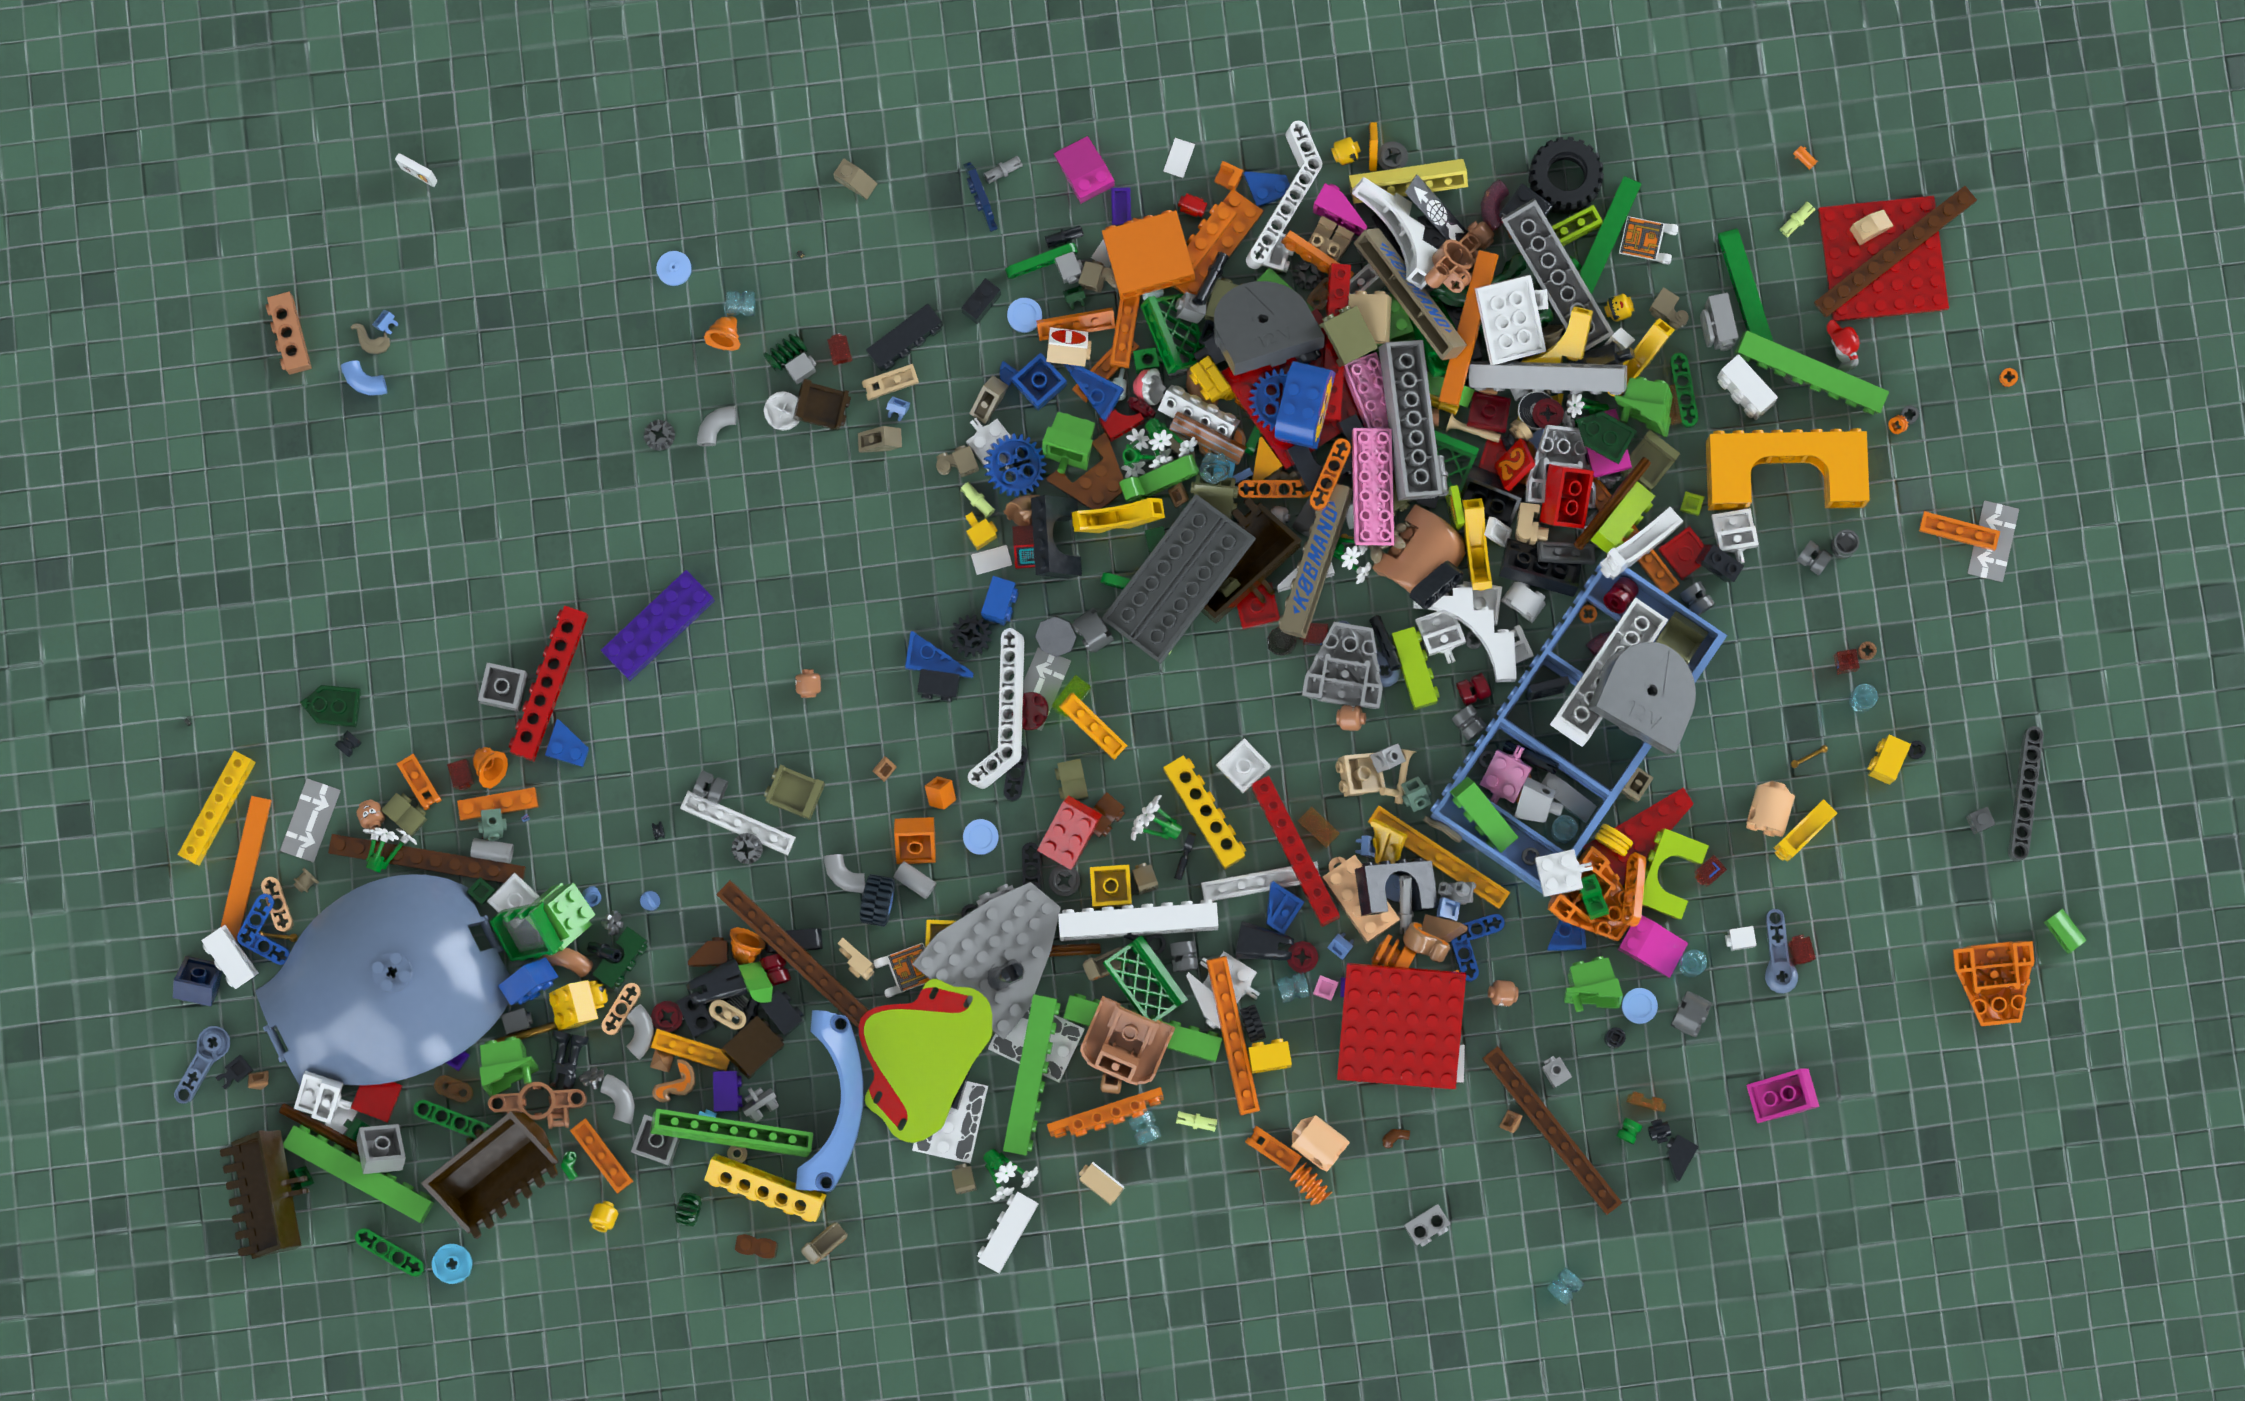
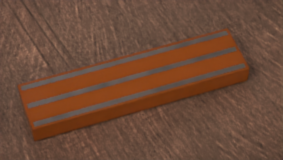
M1180 412L1175 414L1169 428L1189 440L1195 437V440L1198 441L1197 444L1237 465L1240 463L1247 448Z

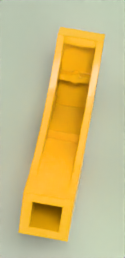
M1574 306L1568 327L1561 339L1546 350V352L1524 357L1521 362L1562 363L1564 356H1567V359L1572 361L1581 360L1586 348L1593 311Z
M1659 318L1633 350L1635 358L1623 363V365H1627V385L1629 378L1639 377L1674 332V329Z
M1147 498L1103 509L1072 512L1074 532L1102 533L1115 528L1130 529L1165 518L1163 501L1159 498Z
M1482 498L1462 500L1465 518L1464 540L1467 549L1468 573L1473 590L1483 591L1492 588L1487 541L1484 535V505Z
M1823 799L1774 847L1776 856L1780 860L1788 862L1837 812Z

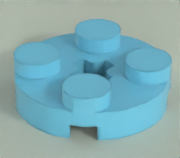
M444 1245L437 1250L432 1259L433 1273L445 1283H460L471 1273L472 1257L460 1245ZM451 1258L457 1261V1265L453 1270L451 1267H447V1263L450 1262Z

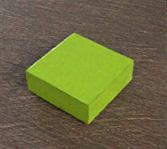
M1685 491L1680 511L1699 516L1704 496Z

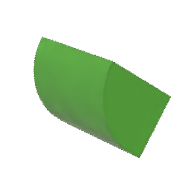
M2063 908L2043 922L2067 954L2086 941V938Z
M760 961L738 965L741 972L740 976H742L751 997L757 1002H771L773 986Z

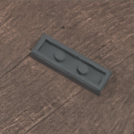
M1538 541L1537 543L1538 562L1594 565L1596 562L1594 544H1586L1582 550H1579L1574 546V543Z

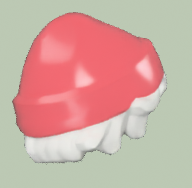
M1156 368L1142 370L1133 382L1135 396L1149 406L1156 405L1162 401L1164 397L1163 392L1166 390V387L1163 385L1159 370Z

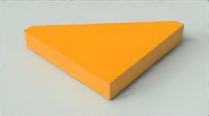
M1370 122L1369 170L1377 171V122Z
M1262 436L1259 438L1252 480H1263L1283 466Z

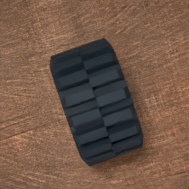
M869 875L862 896L860 908L861 923L886 926L893 904L895 892L894 878Z

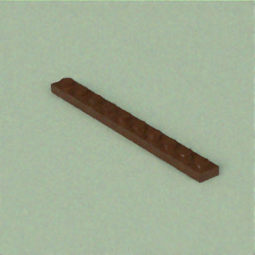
M1966 186L1962 187L1814 302V305L1827 318L1976 203L1977 199Z
M332 834L328 853L366 860L372 840ZM376 841L374 853L377 852L380 845L378 841ZM384 844L380 854L385 857L384 862L397 845ZM402 846L389 862L392 865L475 879L481 877L483 880L505 883L514 872L523 880L526 869L525 866L407 846Z
M729 880L716 895L859 1028L861 1017L869 1009L734 882Z
M1497 1046L1482 1058L1483 1061L1605 1215H1608L1622 1204L1621 1200L1502 1050Z

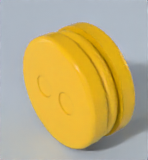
M1604 823L1594 836L1601 844L1621 856H1626L1629 847L1633 845L1632 840Z

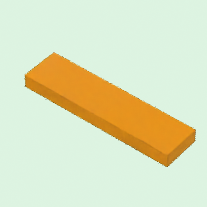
M1071 693L1059 706L1113 760L1127 747L1074 693Z
M656 1029L651 1048L727 1071L730 1060L721 1052L722 1049Z

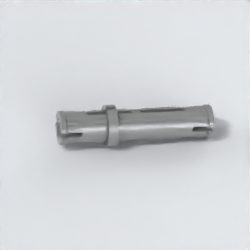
M1410 875L1399 876L1400 912H1398V917L1400 918V934H1403V932L1405 934L1409 924L1412 923V917H1414V912L1412 911V876Z

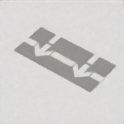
M1984 501L1979 526L1998 530L2000 535L1995 551L1977 546L1973 547L1968 574L2003 582L2018 518V508Z
M1038 647L1023 681V694L1027 692L1041 694L1048 703L1050 713L1071 660L1061 656L1055 657L1043 652ZM1044 724L1037 729L1042 731Z
M306 779L280 851L314 862L341 790Z

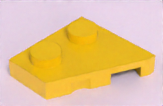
M1373 819L1371 827L1374 828L1375 836L1373 838L1375 861L1377 864L1381 861H1390L1391 864H1395V861L1400 858L1407 834L1379 820Z

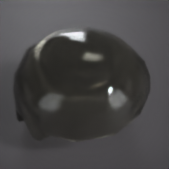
M1277 627L1267 637L1268 649L1277 656L1289 655L1295 650L1296 636L1283 633Z

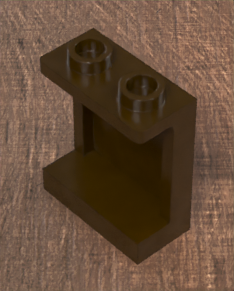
M804 379L801 383L793 419L837 431L841 426L844 427L847 416L843 415L845 407H849L851 397L848 396L849 391H840L811 383V380Z
M758 1016L722 1047L721 1051L748 1080L774 1054L784 1047V1039L777 1032L773 1033L769 1028V1023L764 1018L760 1019Z

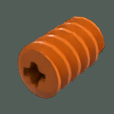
M1306 1162L1291 1175L1289 1180L1294 1181L1297 1179L1295 1187L1302 1186L1300 1193L1308 1192L1305 1199L1313 1198L1310 1205H1319L1333 1192H1325L1328 1186H1320L1323 1181L1322 1179L1315 1181L1318 1174L1310 1175L1312 1167L1304 1168L1307 1164Z

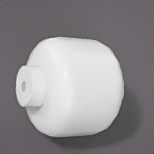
M1275 506L1271 509L1270 512L1284 524H1286V521L1289 522L1290 514H1288L1289 511L1286 507Z

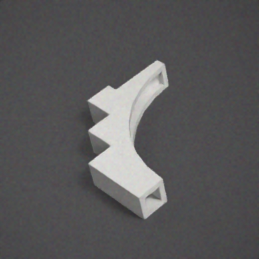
M1363 177L1353 188L1352 194L1370 207L1390 229L1405 259L1406 280L1422 290L1427 284L1425 275L1434 266L1432 256L1438 249L1422 240L1425 226L1409 216L1412 202L1398 193H1395L1394 196Z
M1669 507L1631 539L1617 548L1613 547L1608 552L1607 558L1600 563L1602 567L1600 571L1606 578L1611 577L1614 580L1627 567H1631L1643 555L1648 554L1683 523V520Z
M1466 584L1456 585V588L1452 589V596L1446 593L1428 608L1459 620L1480 639L1490 657L1495 683L1516 681L1514 632H1509L1508 629L1497 630L1498 633H1494L1493 610H1489L1488 607H1478L1477 610H1474L1472 587H1468ZM1413 601V608L1423 609L1415 601Z

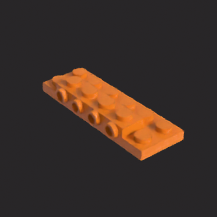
M1232 189L1223 202L1221 201L1219 205L1214 204L1209 212L1211 216L1208 220L1203 219L1198 226L1199 232L1196 235L1192 234L1186 242L1189 244L1187 249L1195 273V280L1172 287L1183 294L1188 292L1196 295L1208 273V267L1214 262L1217 253L1223 252L1230 258L1264 211Z
M1161 1087L1049 1123L1047 1127L1050 1136L1060 1138L1067 1135V1131H1070L1071 1136L1076 1135V1137L1087 1134V1130L1093 1128L1095 1131L1106 1128V1124L1113 1122L1116 1125L1125 1122V1118L1130 1116L1133 1118L1141 1117L1147 1111V1105L1155 1107L1161 1104V1101L1164 1100Z

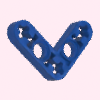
M263 893L258 896L238 932L237 940L239 944L276 964L284 965L290 954L289 949L259 933L275 903L272 895ZM267 897L269 898L270 906L264 907L263 911L266 912L264 915L261 911L255 910V908L260 909L262 906L260 899ZM253 914H258L261 917L259 925L251 923L250 918ZM246 924L253 929H257L256 933L253 930L249 935L252 938L251 941H243L242 933L246 934L249 928L245 927ZM261 941L269 943V950L267 952H262L259 949L258 945ZM273 946H276L275 951L279 953L282 950L285 951L284 955L287 958L279 961V956L275 953L272 954V957L268 954L273 950Z
M1493 914L1463 923L1465 926H1468V933L1471 937L1467 938V934L1461 936V940H1458L1456 937L1450 941L1460 972L1467 971L1466 965L1462 967L1461 963H1466L1470 960L1473 962L1469 963V967L1471 970H1475V973H1473L1472 978L1466 975V981H1474L1479 974L1470 941L1501 931L1505 924L1501 915ZM1493 918L1497 921L1500 920L1501 923L1497 929L1495 926L1488 927L1489 932H1486L1484 920H1486V924L1492 923ZM1473 924L1481 925L1482 932L1480 934L1472 933L1471 926ZM1461 948H1466L1469 951L1467 959L1459 957L1458 951Z

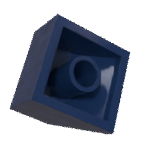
M185 956L173 980V998L212 1006L218 993L223 971H220L213 961Z

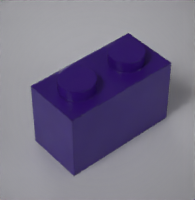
M738 1071L713 1072L715 1113L739 1112V1107H743L742 1095H739V1087H742V1075H739Z

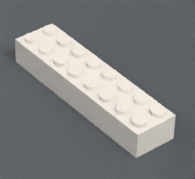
M1635 597L1550 725L1583 747L1603 719V717L1588 709L1603 673V666L1615 652L1622 648L1642 642H1654L1668 619Z
M1201 900L1200 904H1193V901H1183L1181 905L1174 906L1172 902L1161 903L1160 907H1153V904H1142L1141 908L1125 905L1121 906L1122 909L1114 910V907H1102V911H1094V908H1084L1082 912L1074 913L1073 909L1062 910V914H1058L1061 941L1124 937L1127 933L1143 936L1218 930L1217 902L1213 903L1212 900Z

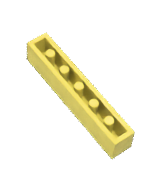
M1458 159L1350 175V193L1353 204L1363 203V201L1352 194L1353 188L1363 177L1393 196L1395 193L1401 196H1408L1405 191L1416 174L1432 192L1468 187L1467 169L1464 160Z

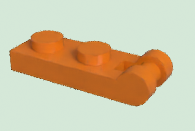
M414 754L397 763V766L425 811L433 803L442 801ZM429 791L432 796L425 799L423 794Z
M1255 1126L1253 1129L1254 1133L1250 1138L1246 1139L1245 1143L1289 1173H1292L1302 1156L1258 1126ZM1260 1136L1265 1139L1262 1146L1257 1143Z

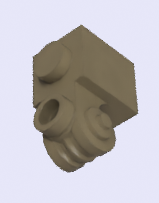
M1095 260L1092 263L1085 261L1078 283L1084 289L1101 293L1105 281L1111 287L1117 288L1112 266L1110 265V268L1104 267L1103 263Z
M1663 287L1649 309L1652 312L1651 315L1656 319L1660 318L1667 321L1668 325L1675 331L1678 328L1684 327L1689 319L1686 311L1680 310L1676 312L1674 309L1679 301V297Z
M963 445L954 449L955 452L948 455L945 452L936 456L937 471L941 475L949 474L951 467L958 469L961 478L979 471L970 446L966 447Z

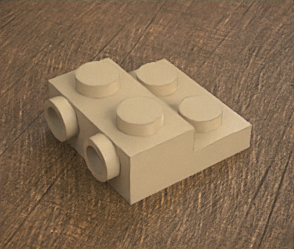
M1373 753L1345 755L1338 758L1336 771L1341 775L1339 790L1344 793V797L1378 793L1381 787H1385L1383 771L1377 773L1370 757Z
M842 938L838 942L840 946L839 951L849 960L847 962L850 966L848 968L849 971L857 978L862 976L867 981L874 974L873 969L875 967L873 963Z

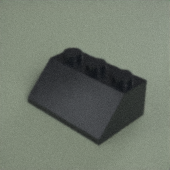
M1472 465L1460 494L1461 503L1462 500L1482 498L1485 519L1488 520L1489 517H1495L1508 527H1511L1526 486L1517 483L1508 491L1504 489L1499 475Z

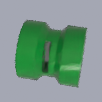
M1625 1118L1623 1127L1616 1136L1634 1145L1636 1135L1643 1126L1631 1119Z

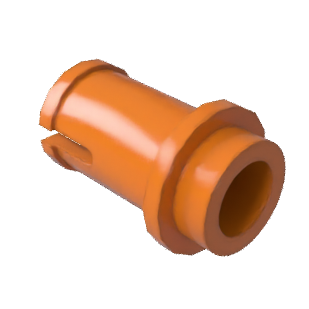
M1800 146L1793 153L1795 159L1798 158L1810 170L1818 161L1805 150L1806 147Z

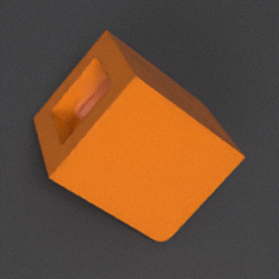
M1222 161L1221 168L1215 178V183L1229 190H1236L1243 176V170Z
M937 776L925 785L928 803L931 807L944 810L956 801L952 780Z

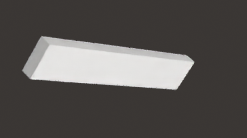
M690 791L687 792L680 807L681 810L739 835L743 833L753 834L759 838L762 845L787 856L796 837L723 805L711 802L706 798L697 796Z
M1317 861L1313 862L1319 873ZM1289 866L1203 882L1201 887L1204 900L1218 901L1269 891L1272 881L1283 888L1298 886L1300 883L1292 867Z

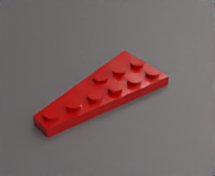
M1683 787L1615 827L1614 829L1627 836L1633 842L1626 856L1615 853L1596 839L1584 845L1583 850L1586 851L1590 846H1593L1607 857L1610 862L1609 866L1614 874H1618L1619 882L1623 886L1626 880L1629 856L1636 852L1647 859L1650 850H1654L1656 845L1654 842L1656 833L1660 832L1661 829L1671 831L1694 803Z

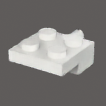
M1751 508L1712 514L1717 547L1725 553H1735L1736 560L1738 562L1741 561V564L1745 563L1742 551L1757 548L1759 545Z
M1438 611L1415 619L1428 657L1444 653L1448 664L1451 661L1452 663L1455 662L1452 650L1466 643L1458 620Z
M1574 849L1535 858L1544 897L1581 890L1583 888L1581 872L1593 870L1591 862L1579 864Z
M305 1071L294 1109L312 1114L311 1118L331 1123L336 1109L341 1107L350 1110L352 1102L341 1099L343 1082Z

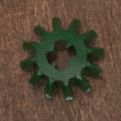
M683 1193L681 1195L675 1214L676 1223L692 1227L696 1224L702 1205L700 1196L693 1193Z

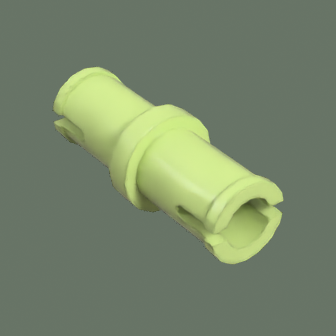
M1805 202L1796 213L1791 214V218L1779 230L1788 238L1799 226L1804 224V221L1815 211V208L1809 202Z
M970 482L965 483L961 487L960 491L971 501L970 504L973 507L976 506L986 518L994 513L995 509L984 499L985 496L982 493L979 494Z
M1178 1111L1176 1124L1179 1123L1192 1126L1193 1129L1201 1128L1215 1132L1217 1119L1202 1117L1197 1113L1193 1115Z

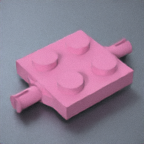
M1517 745L1513 755L1506 754L1499 749L1496 751L1480 783L1481 786L1493 793L1490 799L1493 803L1497 804L1499 798H1505L1512 803L1516 802L1527 777H1529L1533 769L1520 759L1525 750L1524 747Z

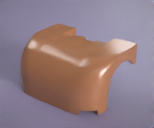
M1416 504L1405 518L1410 527H1407L1399 535L1404 540L1406 547L1404 549H1397L1392 546L1387 554L1383 552L1381 561L1372 567L1378 575L1391 579L1409 593L1445 561H1450L1458 567L1466 554L1463 537L1445 520Z
M1102 996L1081 1044L1080 1052L1083 1058L1093 1068L1130 1084L1138 1085L1151 1082L1156 1075L1176 1027L1159 1020L1155 1022L1121 1007V1004Z

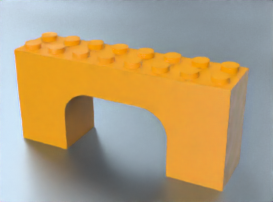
M1853 428L1846 432H1842V429H1831L1830 432H1822V429L1810 430L1811 432L1794 429L1788 433H1783V430H1772L1771 433H1764L1763 430H1753L1752 433L1736 430L1729 434H1725V431H1713V434H1710L1706 440L1708 510L1748 509L1752 503L1751 470L1759 464L1770 463L1812 464L1820 470L1824 478L1825 508H1864L1870 500L1867 431H1861L1860 428Z

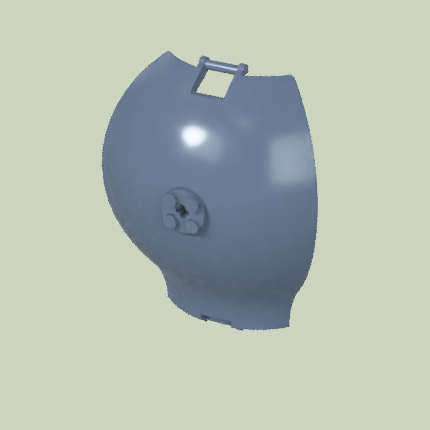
M409 874L382 878L343 895L326 907L307 926L295 943L281 970L269 982L255 990L268 1024L263 1029L268 1033L279 1056V1062L286 1061L299 1086H301L305 1071L343 1082V1085H377L410 1078L453 1059L477 1042L496 1023L509 1004L498 985L510 977V974L499 956V953L503 952L504 949L499 945L488 923L489 918L487 915L480 917L471 895L467 892L468 888L449 879L431 875ZM481 925L492 949L480 952L468 927ZM392 969L397 970L395 973L396 977L390 976ZM276 1027L278 1028L288 1048L287 1052H285L281 1044V1041L274 1029Z

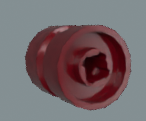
M1627 577L1619 578L1605 594L1603 599L1605 606L1614 613H1623L1638 595V586Z
M1482 672L1472 676L1470 681L1465 679L1456 683L1457 690L1465 706L1476 703L1477 698L1483 700L1491 696L1489 685ZM1470 687H1473L1475 693H1471Z
M779 953L760 959V963L772 986L791 980L789 969L784 967L787 964L786 960Z

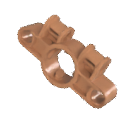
M1469 232L1459 242L1452 239L1446 240L1432 256L1434 266L1425 275L1426 283L1432 288H1438L1443 283L1454 293H1460L1465 286L1469 285L1478 255L1476 249L1481 245L1478 235Z
M532 1082L524 1086L520 1093L491 1096L488 1100V1106L495 1113L524 1112L532 1120L542 1121L547 1119L549 1129L563 1126L569 1128V1109L585 1106L587 1095L579 1089L553 1090L545 1083ZM542 1087L547 1089L551 1095L549 1096V1104L551 1106L544 1114H529L525 1109L527 1105L525 1096L532 1088L533 1090H542ZM580 1093L582 1101L579 1104H574L573 1096ZM496 1099H502L503 1106L500 1109L494 1108L493 1104Z

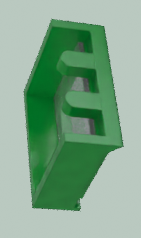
M544 901L501 910L489 921L510 961H525L531 957L536 959L546 954L551 956L559 951L558 948L564 943L560 941L544 911Z

